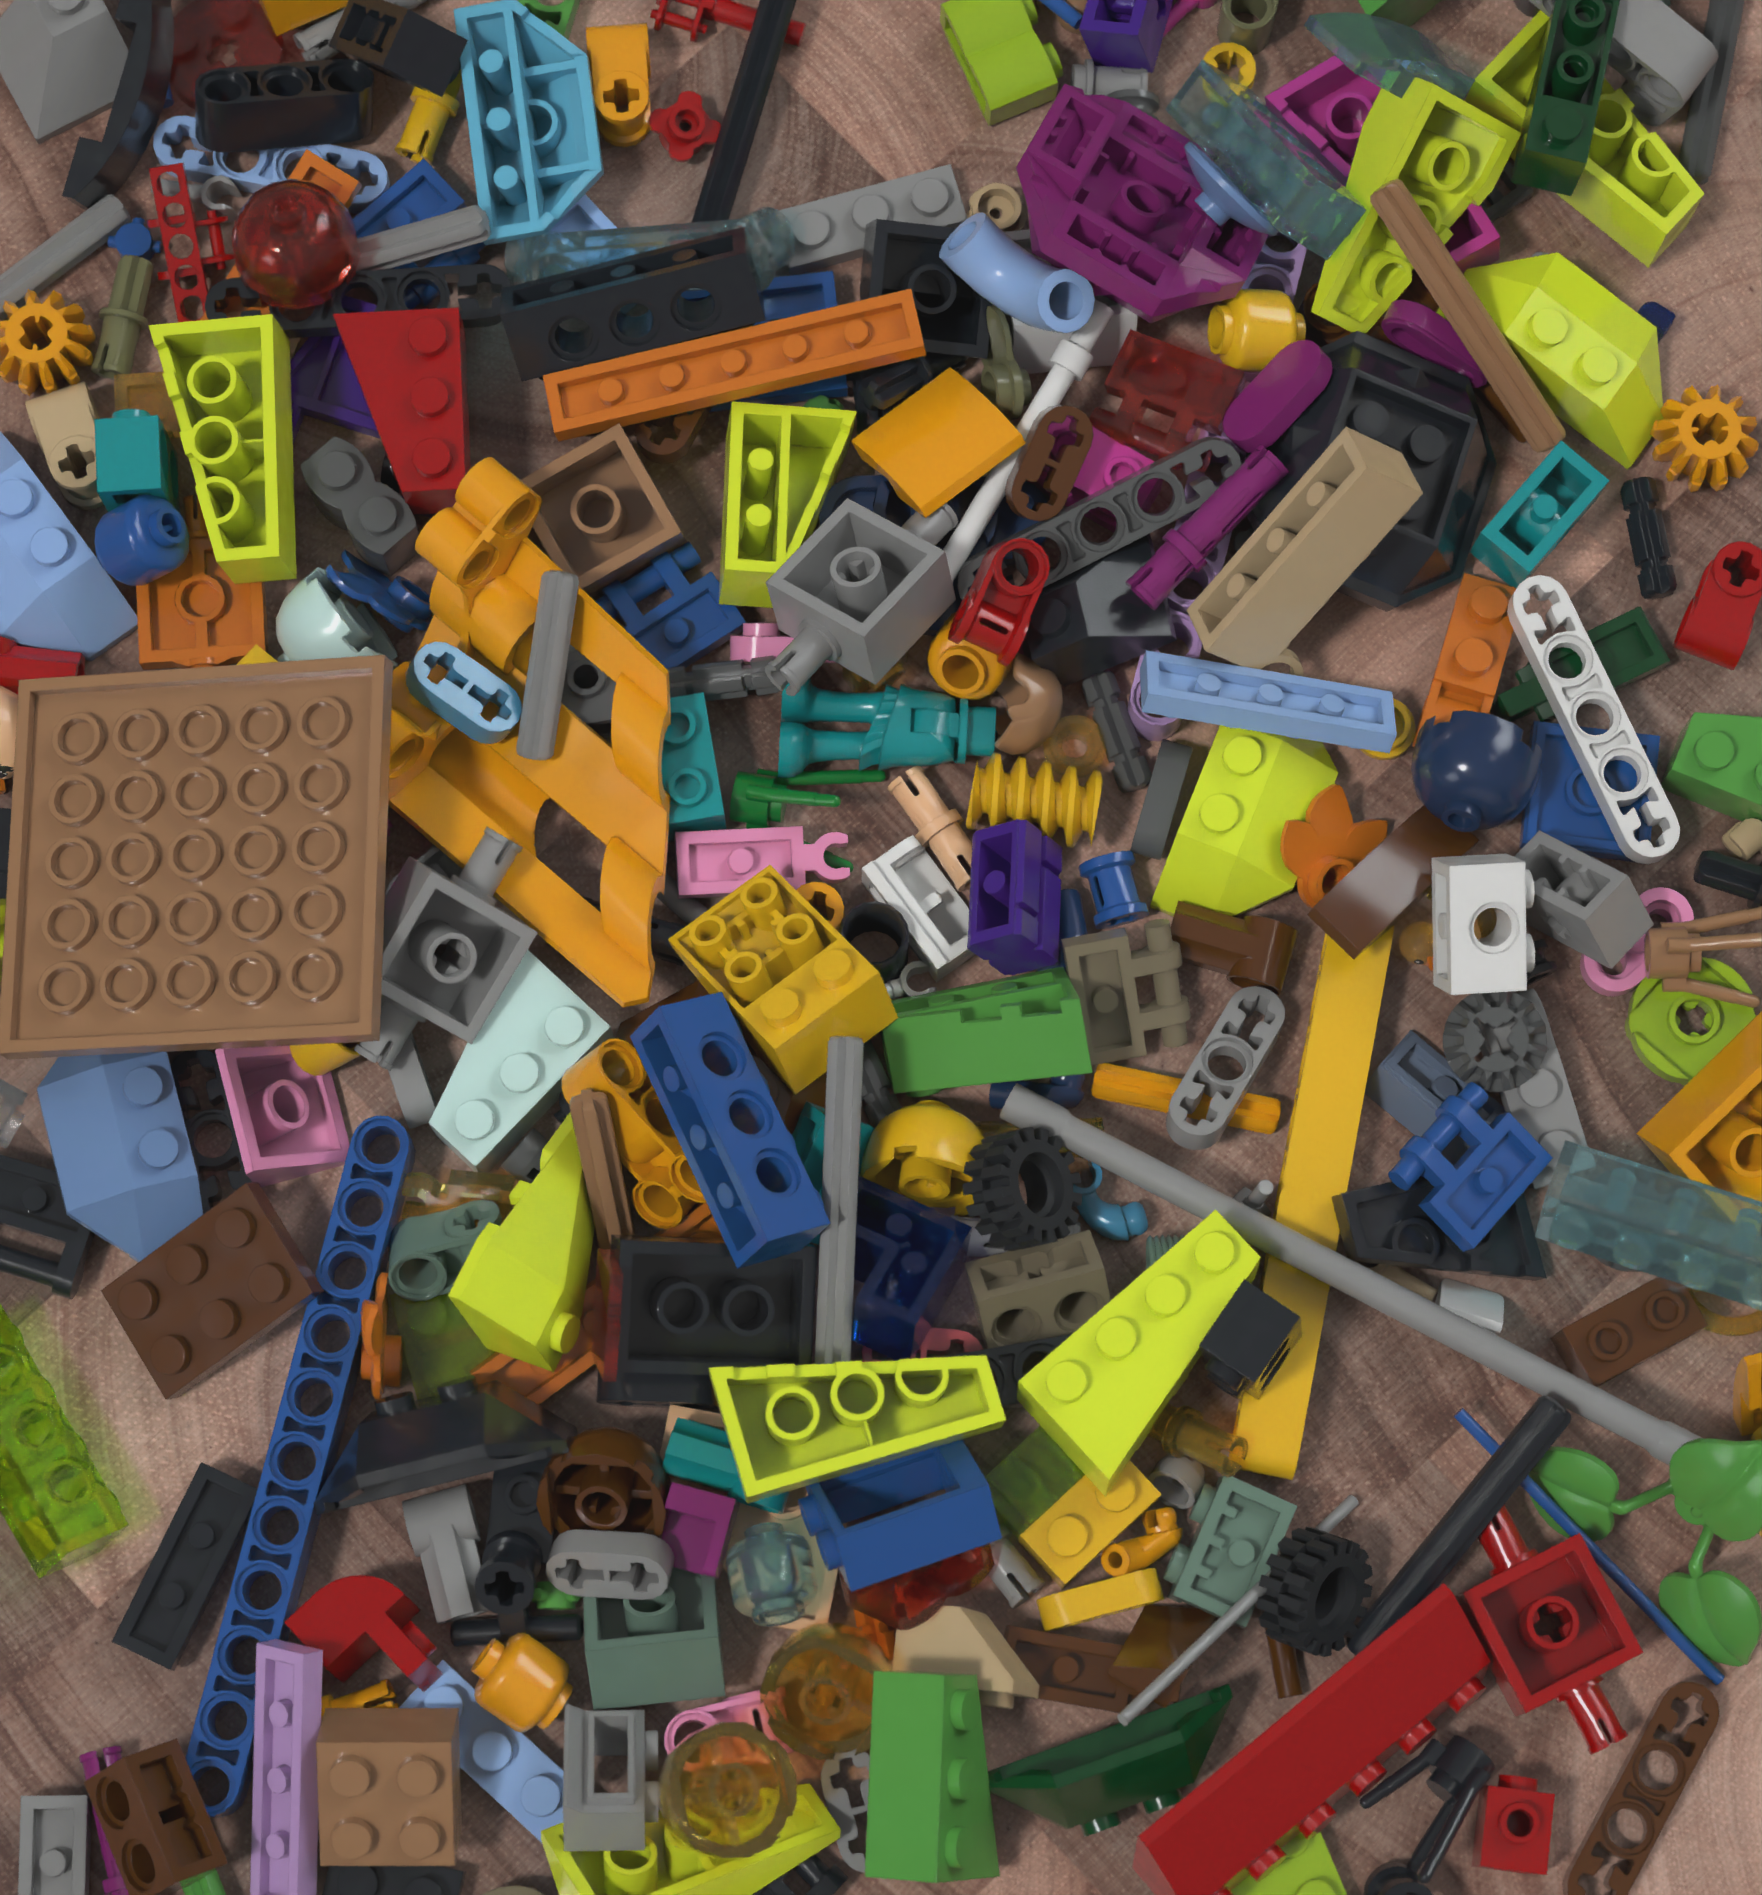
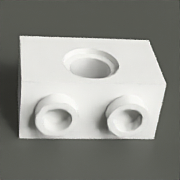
M1507 853L1431 858L1433 985L1450 995L1527 991V972H1532L1535 966V946L1532 936L1526 934V908L1533 906L1535 891L1530 870H1525V861ZM1493 908L1497 917L1494 930L1488 936L1477 939L1474 933V923L1477 916L1482 911Z

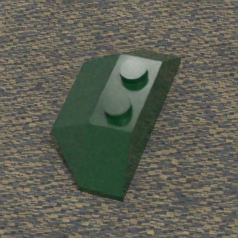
M1229 1683L1168 1705L1166 1708L1163 1707L1135 1717L1126 1726L1119 1723L988 1771L990 1793L1064 1829L1080 1825L1084 1837L1122 1824L1117 1811L1140 1802L1143 1803L1146 1814L1177 1804L1183 1799L1180 1788L1195 1782L1233 1698Z

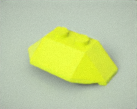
M1559 252L1467 269L1463 275L1554 414L1626 469L1630 468L1651 439L1650 432L1654 422L1664 419L1661 413L1663 397L1657 327ZM1438 307L1436 313L1447 320L1440 307Z
M1220 725L1177 831L1149 907L1174 917L1178 901L1236 917L1292 891L1297 876L1290 872L1283 862L1280 851L1282 831L1287 820L1305 821L1306 811L1312 799L1323 789L1335 784L1339 772L1323 742L1300 738L1295 739L1282 735L1229 728Z

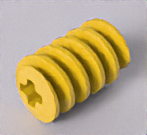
M993 752L984 768L979 767L977 760L967 812L966 828L974 830L983 814H988L990 827L1006 823L1008 818L1027 820L1031 824L1038 823L1042 836H1048L1051 839L1058 827H1062L1066 845L1071 848L1075 847L1083 832H1088L1092 846L1103 785L1101 771L1093 770L1085 785L1080 786L1075 766L1069 765L1058 782L1054 781L1052 766L1049 761H1043L1035 776L1030 777L1025 757L1019 756L1009 773H1007L1003 769L1001 754Z

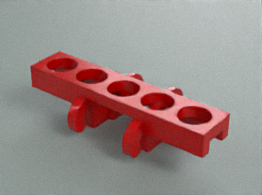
M184 162L149 168V174L158 218L147 220L148 228L160 227L168 268L166 271L157 272L158 280L170 279L178 322L200 321L201 318L197 320L187 318L184 299L188 296L199 297L204 314L206 311V296L209 293L205 272H207L205 264L216 263L217 270L227 268L225 261L236 259L235 254H226L220 223L227 222L228 216L217 217L216 210L206 211L208 219L197 220L196 213L193 212ZM165 172L177 174L180 191L174 196H166L163 193L160 176ZM171 203H179L183 206L184 214L168 216L166 207ZM184 223V224H183L182 226H180V227H172V226H169V225H173V224ZM207 226L213 256L201 258L196 227ZM177 234L187 235L192 240L193 251L186 258H178L170 251V240ZM183 265H190L189 267L179 268ZM196 275L198 284L194 288L184 289L181 287L180 277Z

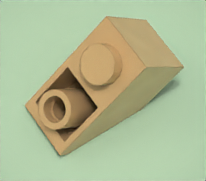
M911 1602L899 1603L892 1671L907 1670L977 1675L981 1706L1013 1709L1014 1697L1038 1699L1039 1684L986 1613L956 1606Z

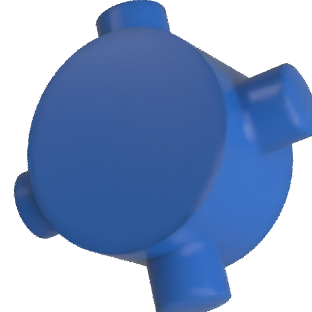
M135 217L132 223H127L120 227L115 236L109 235L108 247L117 248L121 258L124 255H134L150 261L155 253H161L162 241L153 240L150 231L144 226L145 220Z

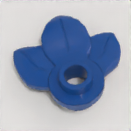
M346 549L342 552L341 557L349 573L334 570L331 564L325 569L328 580L341 593L354 600L369 603L374 610L396 628L406 633H410L414 627L427 631L432 620V611L430 610L429 603L430 595L415 583L401 576H396L393 582H391L385 575L364 563Z

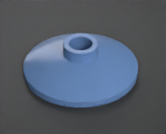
M1191 141L1184 146L1188 163L1203 190L1194 201L1219 226L1222 227L1232 218L1248 228L1275 236L1280 231L1265 212L1204 152Z

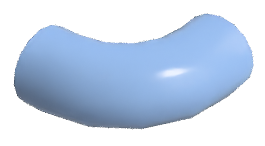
M983 212L974 214L961 223L949 235L941 247L939 258L955 274L998 309L1028 326L1051 332L1070 333L1083 327L1093 313L1095 298L1093 288L1086 278L1070 269L1056 268L1034 257L1016 244Z

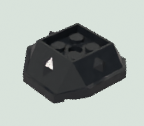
M1355 331L1321 347L1332 362V375L1327 386L1280 438L1266 448L1267 451L1272 452L1283 463L1289 473L1246 516L1255 532L1345 427L1402 452L1423 494L1337 590L1339 593L1388 612L1462 577L1497 462L1468 377L1360 331ZM1240 450L1241 464L1245 462L1251 453Z

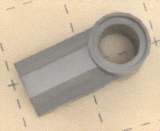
M467 1484L403 1500L402 1508L410 1542L416 1558L421 1557L437 1623L443 1624L462 1620L489 1611L479 1602L475 1594V1580L482 1566L477 1541H480L481 1537Z

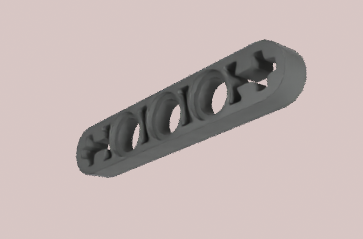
M1205 437L1198 439L1060 510L1051 519L1039 521L998 543L1017 538L1033 540L1037 537H1049L1054 540L1059 546L1060 555L1056 565L1049 570L1048 579L1044 584V587L1200 508L1214 491L1242 465L1240 456L1233 446L1220 438ZM1210 450L1217 458L1227 455L1229 463L1221 468L1223 479L1213 483L1207 476H1202L1190 482V486L1197 494L1185 500L1183 486L1170 471V468L1182 463L1183 473L1188 475L1203 465L1200 455L1205 451ZM1153 478L1167 481L1173 491V498L1169 507L1157 514L1145 512L1139 507L1137 501V494L1141 485ZM1097 507L1110 510L1116 519V530L1112 537L1100 543L1085 539L1080 529L1084 514L1090 509ZM998 543L971 556L963 564L956 580L961 600L967 594L968 587L972 586L975 579L973 572L980 567L983 557L988 550ZM1012 551L1017 570L1027 579L1029 570L1024 557ZM1004 560L1002 561L1001 565L1002 570L1007 568V565L1004 562ZM1012 575L1005 577L1009 583L1015 585Z

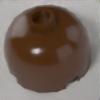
M608 1426L590 1428L571 1438L569 1452L552 1457L541 1477L536 1506L543 1526L551 1535L555 1528L559 1534L568 1530L581 1529L645 1533L659 1537L663 1532L668 1516V1509L665 1508L671 1486L669 1474L662 1467L664 1462L662 1457L649 1441L629 1430Z

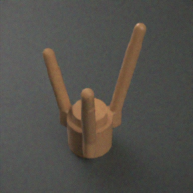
M1762 906L1685 922H1660L1659 928H1650L1645 933L1644 963L1647 979H1662V992H1688L1732 1004H1740L1752 1008L1758 1007L1761 1000L1756 995L1687 977L1689 972H1700L1702 951L1762 947V932L1700 937L1699 934L1762 920Z

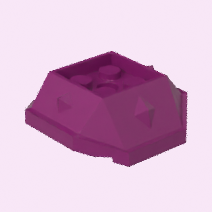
M1067 84L1063 85L1016 166L1028 206L1032 253L1057 268L1070 269L1089 281L1093 288L1094 296L1104 295L1150 323L1188 308L1235 298L1247 280L1268 237V234L1248 228L1232 218L1221 227L1194 201L1203 190L1187 160L1184 146L1189 141L1219 166L1274 223L1280 212L1266 198L1259 199L1251 183L1229 162L1126 101L1106 95H1085L1083 89Z

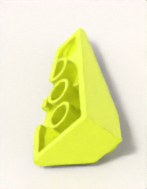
M1391 67L1362 125L1311 312L1351 333L1360 331L1366 334L1388 310L1391 303L1412 282V270L1414 269L1371 204L1370 196L1378 188L1391 180L1399 179L1403 181L1445 245L1454 235L1449 228L1463 214L1471 203L1479 206L1493 191L1522 133L1441 87Z
M810 1783L731 1792L725 1802L687 1806L686 1798L664 1800V1809H658V1822H645V1850L564 1851L563 1822L541 1830V1841L559 1895H752L829 1846L841 1836L840 1827Z

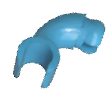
M1088 1160L1089 1170L1093 1177L1091 1186L1080 1188L1075 1184L1073 1185V1192L1082 1194V1205L1076 1206L1082 1218L1101 1236L1112 1240L1129 1241V1237L1146 1232L1148 1221L1141 1203L1131 1202L1127 1205L1119 1206V1204L1107 1203L1099 1198L1096 1189L1102 1181V1169L1099 1165Z

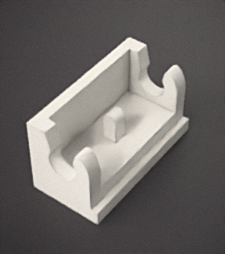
M912 835L876 860L862 867V883L875 901L889 904L902 914L908 925L910 948L921 962L929 965L928 972L938 982L975 955L967 949L969 908L926 852V848L922 847L919 841Z

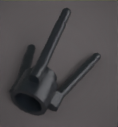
M1454 1735L1446 1746L1432 1738L1417 1757L1387 1777L1360 1799V1806L1364 1809H1369L1429 1767L1431 1775L1426 1780V1784L1436 1796L1444 1801V1804L1406 1864L1417 1873L1424 1863L1418 1877L1420 1882L1424 1884L1432 1880L1476 1796L1489 1781L1491 1774L1495 1770V1765L1491 1759L1475 1744L1461 1736Z

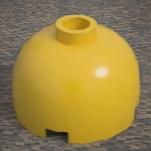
M924 1100L917 1102L915 1105L903 1107L882 1118L871 1133L862 1157L861 1188L867 1184L870 1187L869 1199L876 1206L894 1214L917 1219H934L935 1213L931 1207H955L954 1215H958V1217L968 1215L966 1206L974 1204L973 1195H963L962 1184L972 1182V1177L963 1173L966 1162L975 1160L970 1155V1152L974 1146L982 1144L981 1140L984 1139L982 1132L970 1119L940 1101Z

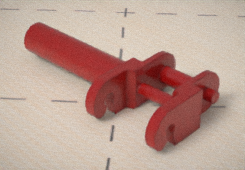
M656 0V4L660 6L658 10L652 9L650 18L655 19V31L659 32L663 25L666 24L689 31L690 41L695 43L700 33L706 34L708 25L703 24L704 19L714 20L715 22L750 32L757 8L731 0ZM676 1L698 8L695 18L691 19L668 12L671 2ZM791 19L784 43L800 47L806 23Z

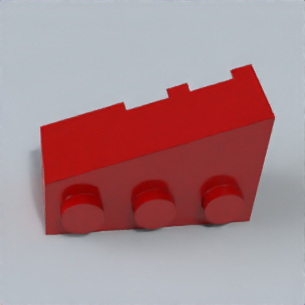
M459 307L333 314L344 348L405 503L408 504L413 515L434 514L446 507H452L456 503V490L461 480L471 469L466 333Z

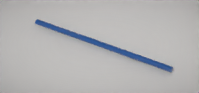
M1461 1408L1454 1415V1418L1492 1456L1500 1445L1464 1408ZM1527 1475L1520 1486L1570 1537L1580 1533L1598 1566L1715 1685L1720 1684L1725 1676L1550 1496Z

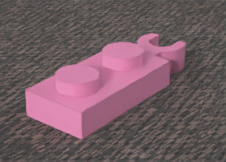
M803 826L675 832L674 835L678 899L725 897L768 865H771L795 889L806 884L805 874H815L820 880L827 883H840L847 880L850 876V868H831L824 861V852L828 848L847 846L848 835L840 832L827 833L821 836L815 844H804Z

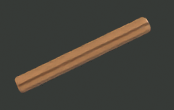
M1396 179L1385 183L1370 196L1371 204L1531 448L1537 453L1552 449L1566 436L1565 429L1403 181Z

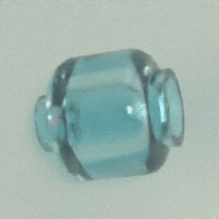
M767 1522L749 1527L744 1532L745 1538L734 1544L729 1549L726 1557V1567L734 1607L742 1615L752 1617L753 1622L759 1626H780L799 1620L805 1615V1607L814 1601L818 1592L809 1542L800 1534L784 1531L783 1525L780 1523Z

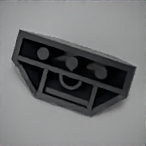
M473 1375L444 1382L437 1386L439 1395L419 1400L414 1399L412 1391L390 1395L382 1398V1400L375 1401L376 1411H372L357 1426L314 1502L316 1513L318 1516L566 1454L569 1452L571 1438L576 1436L578 1432L572 1424L501 1382L495 1380L477 1385L476 1378Z

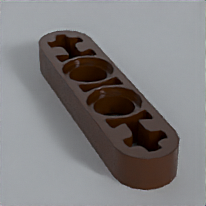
M1695 1682L1677 1683L1666 1688L1658 1697L1565 1873L1562 1883L1563 1895H1585L1586 1890L1578 1885L1579 1877L1582 1874L1594 1876L1604 1861V1858L1591 1855L1596 1843L1608 1855L1628 1860L1629 1864L1624 1873L1618 1866H1611L1603 1882V1885L1611 1891L1610 1895H1628L1717 1726L1720 1716L1719 1704L1714 1694L1704 1685ZM1693 1695L1698 1699L1695 1710L1704 1717L1701 1724H1687L1677 1740L1681 1743L1690 1744V1748L1685 1756L1673 1743L1654 1739L1653 1735L1657 1727L1664 1734H1670L1679 1717V1714L1671 1709L1672 1701H1685ZM1650 1751H1659L1666 1754L1674 1765L1673 1780L1667 1787L1661 1790L1649 1788L1642 1782L1639 1776L1638 1767L1640 1760ZM1620 1809H1628L1635 1812L1643 1823L1644 1832L1642 1839L1637 1845L1628 1849L1617 1846L1608 1835L1607 1825L1609 1819Z

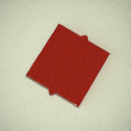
M598 1249L591 1355L602 1380L616 1382L619 1335L621 1331L623 1272L611 1249Z

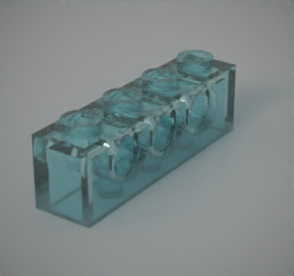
M1205 60L1199 63L1165 108L1279 232L1322 258L1328 260L1367 211L1251 89Z

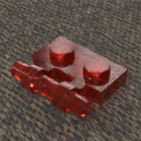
M1130 329L1104 383L1107 393L1122 398L1123 401L1117 413L1097 406L1089 420L1092 423V427L1107 434L1108 437L1121 445H1126L1130 448L1135 447L1161 459L1192 443L1198 428L1221 436L1224 431L1223 419L1231 403L1241 394L1247 380L1243 371ZM1147 408L1174 418L1168 433L1141 423ZM1210 450L1200 455L1203 465L1196 470L1197 472L1203 474L1208 468L1212 457ZM1182 463L1171 468L1178 471L1182 468Z

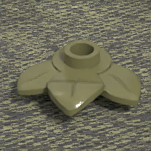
M994 305L987 306V326L990 337L987 359H981L984 365L981 375V393L1008 420H1016L1021 416L1023 406L1029 405L1031 400L1030 377L1027 370L1019 368L1017 361L1014 359L1011 332L1004 313Z

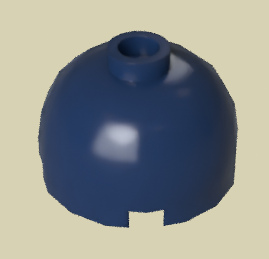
M1467 710L1453 711L1450 722H1442L1434 725L1436 716L1427 719L1418 732L1412 755L1411 772L1416 796L1431 814L1441 819L1448 827L1461 832L1496 828L1511 822L1529 803L1543 765L1542 750L1538 744L1535 743L1532 752L1530 747L1521 741L1523 729L1512 722L1487 713Z

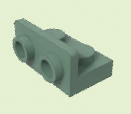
M1223 1474L1219 1477L1215 1487L1204 1482L1201 1493L1194 1502L1189 1515V1519L1199 1523L1189 1547L1181 1543L1177 1544L1163 1576L1164 1580L1173 1583L1167 1598L1178 1603L1185 1602L1218 1618L1223 1616L1260 1580L1261 1575H1266L1271 1570V1567L1266 1562L1271 1553L1277 1555L1279 1551L1278 1543L1285 1537L1297 1505L1228 1474ZM1256 1603L1234 1625L1242 1629L1246 1628Z

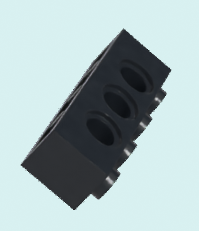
M744 227L501 288L500 316L521 381L523 382L535 378L543 380L542 375L682 343L717 332L724 333L754 326L757 322L765 321L763 292ZM690 288H702L710 293L708 297L700 301H689L681 296L684 291ZM638 303L646 306L649 311L641 316L632 317L623 314L620 309L627 304ZM568 319H579L586 322L588 327L578 332H570L561 328L559 324Z

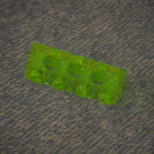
M0 1303V1512L36 1575L41 1579L100 1552L129 1524L121 1512L117 1497L107 1488L89 1457L84 1440L75 1433L57 1402L52 1385L42 1376L28 1352L20 1330L10 1321Z

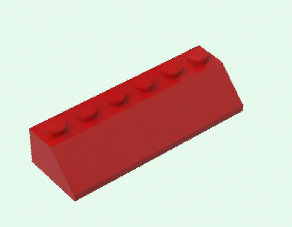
M1445 1583L1440 1585L1138 1835L1132 1868L1155 1895H1233L1231 1890L1249 1875L1256 1882L1261 1881L1285 1860L1287 1855L1282 1848L1293 1838L1302 1833L1309 1840L1318 1834L1336 1817L1337 1812L1332 1807L1336 1802L1350 1791L1357 1798L1364 1795L1386 1775L1387 1770L1382 1765L1400 1749L1407 1756L1417 1751L1437 1731L1436 1727L1432 1724L1435 1719L1450 1707L1456 1714H1460L1484 1693L1486 1687L1481 1681L1484 1679L1491 1661L1455 1595Z

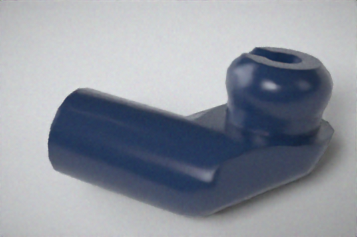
M1085 1075L1050 1077V1084L1025 1080L992 1083L989 1092V1103L991 1108L1002 1110L1012 1089L1018 1083L1066 1109H1073L1085 1096V1093L1081 1091L1085 1082Z

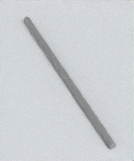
M1349 1495L1315 1528L1329 1533L1358 1506L1359 1503L1356 1497ZM1271 1570L1265 1576H1269ZM1260 1580L1117 1715V1719L1122 1725H1128L1257 1602L1258 1597L1266 1593L1267 1589L1259 1586Z

